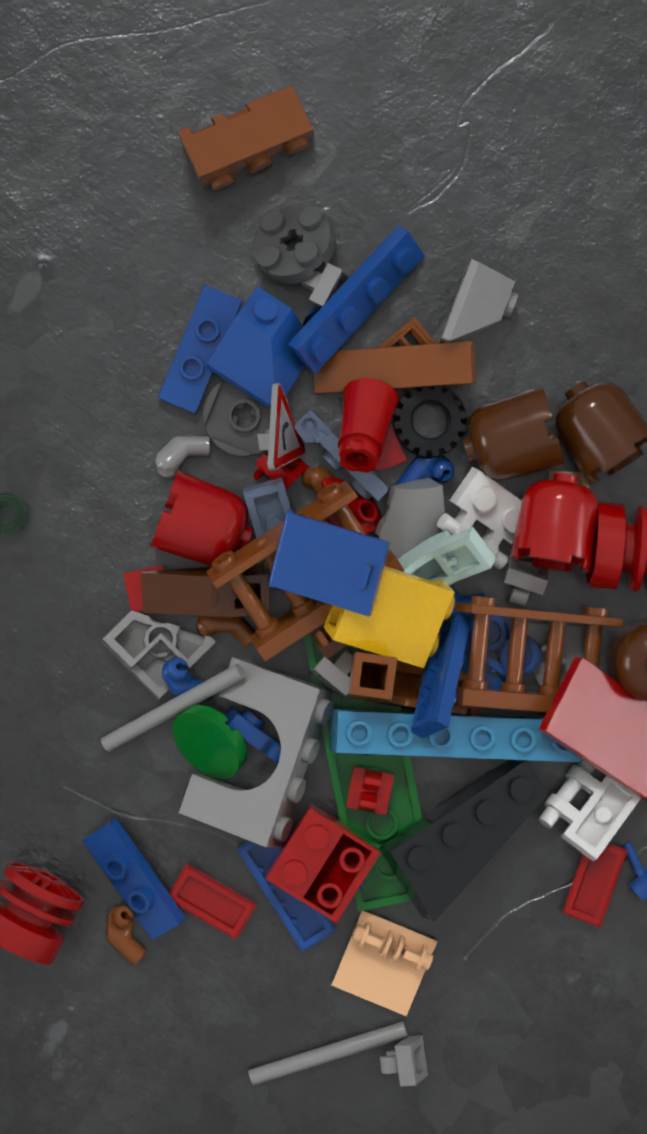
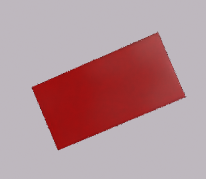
M608 843L594 862L582 854L562 913L601 928L629 850Z
M188 862L169 892L178 907L235 940L257 905V902Z

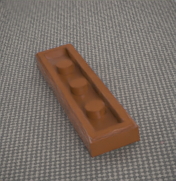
M474 342L337 351L314 374V393H343L344 387L349 382L360 378L377 379L387 383L393 389L476 384Z

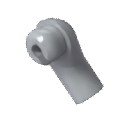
M178 436L172 438L157 453L155 464L158 474L163 478H173L176 476L177 471H179V465L187 457H210V437Z

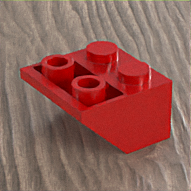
M310 803L267 871L266 880L337 923L381 851L347 825Z

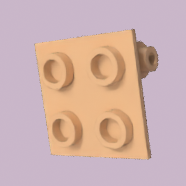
M362 911L331 986L407 1016L423 975L431 966L434 957L432 954L438 941L367 911Z

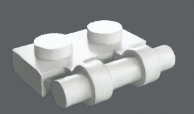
M472 467L449 500L461 509L455 519L447 513L443 514L437 522V527L442 531L447 530L450 535H454L471 528L476 520L488 528L482 539L496 557L493 566L496 569H502L506 565L508 557L499 551V544L504 539L512 545L521 500L483 472Z
M582 759V763L579 762L578 765H572L565 774L567 780L557 794L552 793L544 803L546 809L538 820L544 826L551 829L559 817L563 818L569 823V826L561 837L594 862L641 798L607 775L604 776L601 782L591 775L595 767ZM582 789L591 796L579 811L570 802L578 791Z

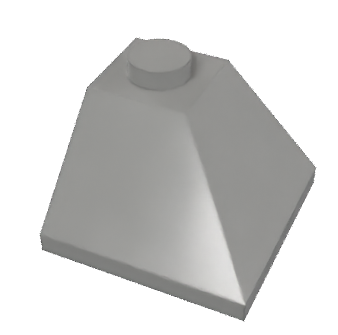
M471 259L438 344L462 341L497 325L503 315L510 317L519 295L512 292L515 281Z

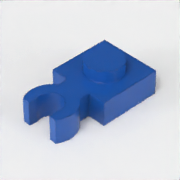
M231 706L225 713L228 719L225 724L231 730L237 728L244 740L259 751L261 750L278 764L281 744L264 731L262 726L265 724V721L247 707L243 712H240L234 706Z

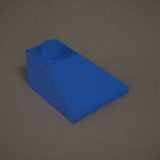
M257 286L231 323L207 363L206 368L271 410L272 385L280 383L286 396L305 368L288 345L293 337L303 328V325L292 308Z

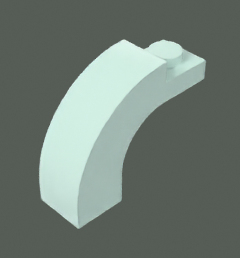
M471 527L454 535H450L447 530L438 533L409 550L398 561L405 570V573L433 582L436 579H440L451 585L459 580L491 569L496 557L474 527Z

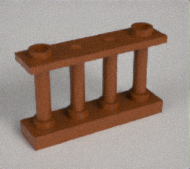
M346 480L341 484L335 482L326 486L317 494L318 499L296 512V514L319 521L334 514L342 528L365 534L347 505L356 499L358 495ZM284 521L235 553L233 551L223 553L212 562V567L206 571L216 589L227 582L229 583L256 624V633L249 637L265 662L324 624L332 607L330 604L283 590L292 603L290 606L291 610L279 618L270 617L243 576L242 572L262 559L270 571L272 570ZM389 549L384 566L404 572L405 570Z
M472 596L471 604L456 602L455 611L474 613L468 678L463 679V686H457L458 696L455 704L547 712L560 685L566 622L586 624L583 658L599 668L603 625L622 627L623 619L608 617L609 609L584 606L583 614L500 607L496 606L497 598ZM491 615L512 617L506 680L501 682L500 689L488 688V681H484ZM528 619L549 620L543 685H539L538 692L525 691L526 684H522Z

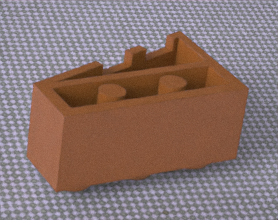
M292 85L251 101L245 105L246 108L227 117L224 113L211 118L213 124L192 133L190 127L178 131L185 152L203 189L212 186L214 191L222 189L236 180L235 174L248 168L250 173L260 171L273 163L271 157L283 151H286L287 155H292L310 145L308 140L314 137V130Z

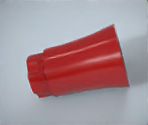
M360 378L349 382L343 389V414L338 440V455L340 456V465L351 472L361 471L368 473L377 467L378 460L383 453L386 435L399 404V396L390 385L383 381L372 378Z

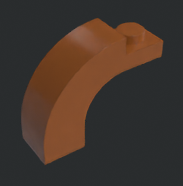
M354 652L348 696L383 705L416 709L425 667L421 668L397 662L396 657ZM460 672L457 686H463V679L468 678V673ZM454 704L451 714L466 715L467 706Z

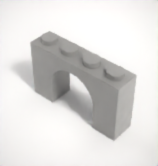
M232 657L229 668L239 664L245 673V678L220 691L219 696L255 709L270 719L280 738L281 753L278 765L266 782L250 790L237 787L208 775L192 774L179 813L261 846L280 847L281 842L287 840L292 829L293 820L290 816L294 804L301 800L305 792L306 780L303 778L308 764H311L318 754L320 742L317 738L321 726L326 724L331 716L333 702L330 700L333 691L249 660Z

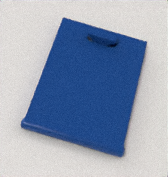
M287 510L268 586L362 615L371 616L390 542Z

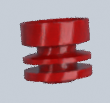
M599 502L598 531L592 572L585 573L587 587L615 590L622 572H627V582L630 591H639L644 576V586L647 593L646 506H638L632 522L627 523L623 504Z
M9 861L3 872L9 880H0V894L9 901L8 903L0 901V947L32 962L52 965L65 939L52 923L72 926L75 916L70 911H80L84 898L68 886L65 881L48 871L19 862Z

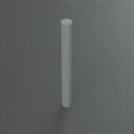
M235 664L102 737V746L107 752H111L175 717L192 705L198 704L245 678L242 667L239 664Z
M402 1021L248 1070L249 1077L254 1086L406 1038L408 1034Z

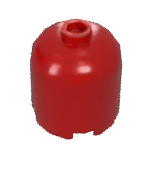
M177 471L165 507L172 509L170 513L163 510L150 547L212 566V562L223 553L228 551L235 553L237 549L247 545L253 527L246 525L248 509L244 500L231 491L187 473Z
M554 473L553 480H540L533 483L525 491L521 501L510 559L521 562L523 555L533 558L532 566L537 568L571 573L572 565H581V572H592L598 531V506L600 504L596 495L589 488L577 484V476L566 473Z

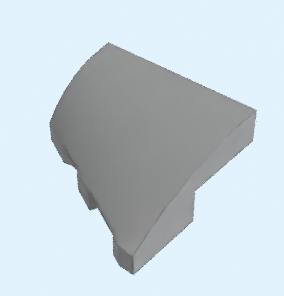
M423 478L391 486L386 500V513L379 520L375 534L379 536V539L390 542V551L399 559L423 541L443 532L437 527V522L445 514L443 486L431 478Z
M135 611L127 614L102 639V644L158 700L169 691L162 678V668L166 661L177 657L182 658L187 662L188 666L186 668L189 671L216 643L212 637L206 635L204 637L180 629V626L168 622L162 623L153 620L149 616Z

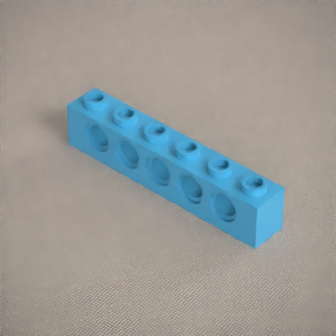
M332 709L330 717L329 750L335 753L582 763L580 757L538 730L544 719L543 717L451 714L448 728L423 739L411 733L415 712Z

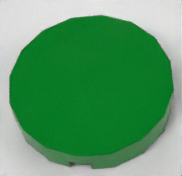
M194 704L182 711L172 724L173 737L178 749L185 759L200 772L219 779L233 777L247 760V748L242 734L237 728L232 731L225 724L228 719L221 712L209 706Z

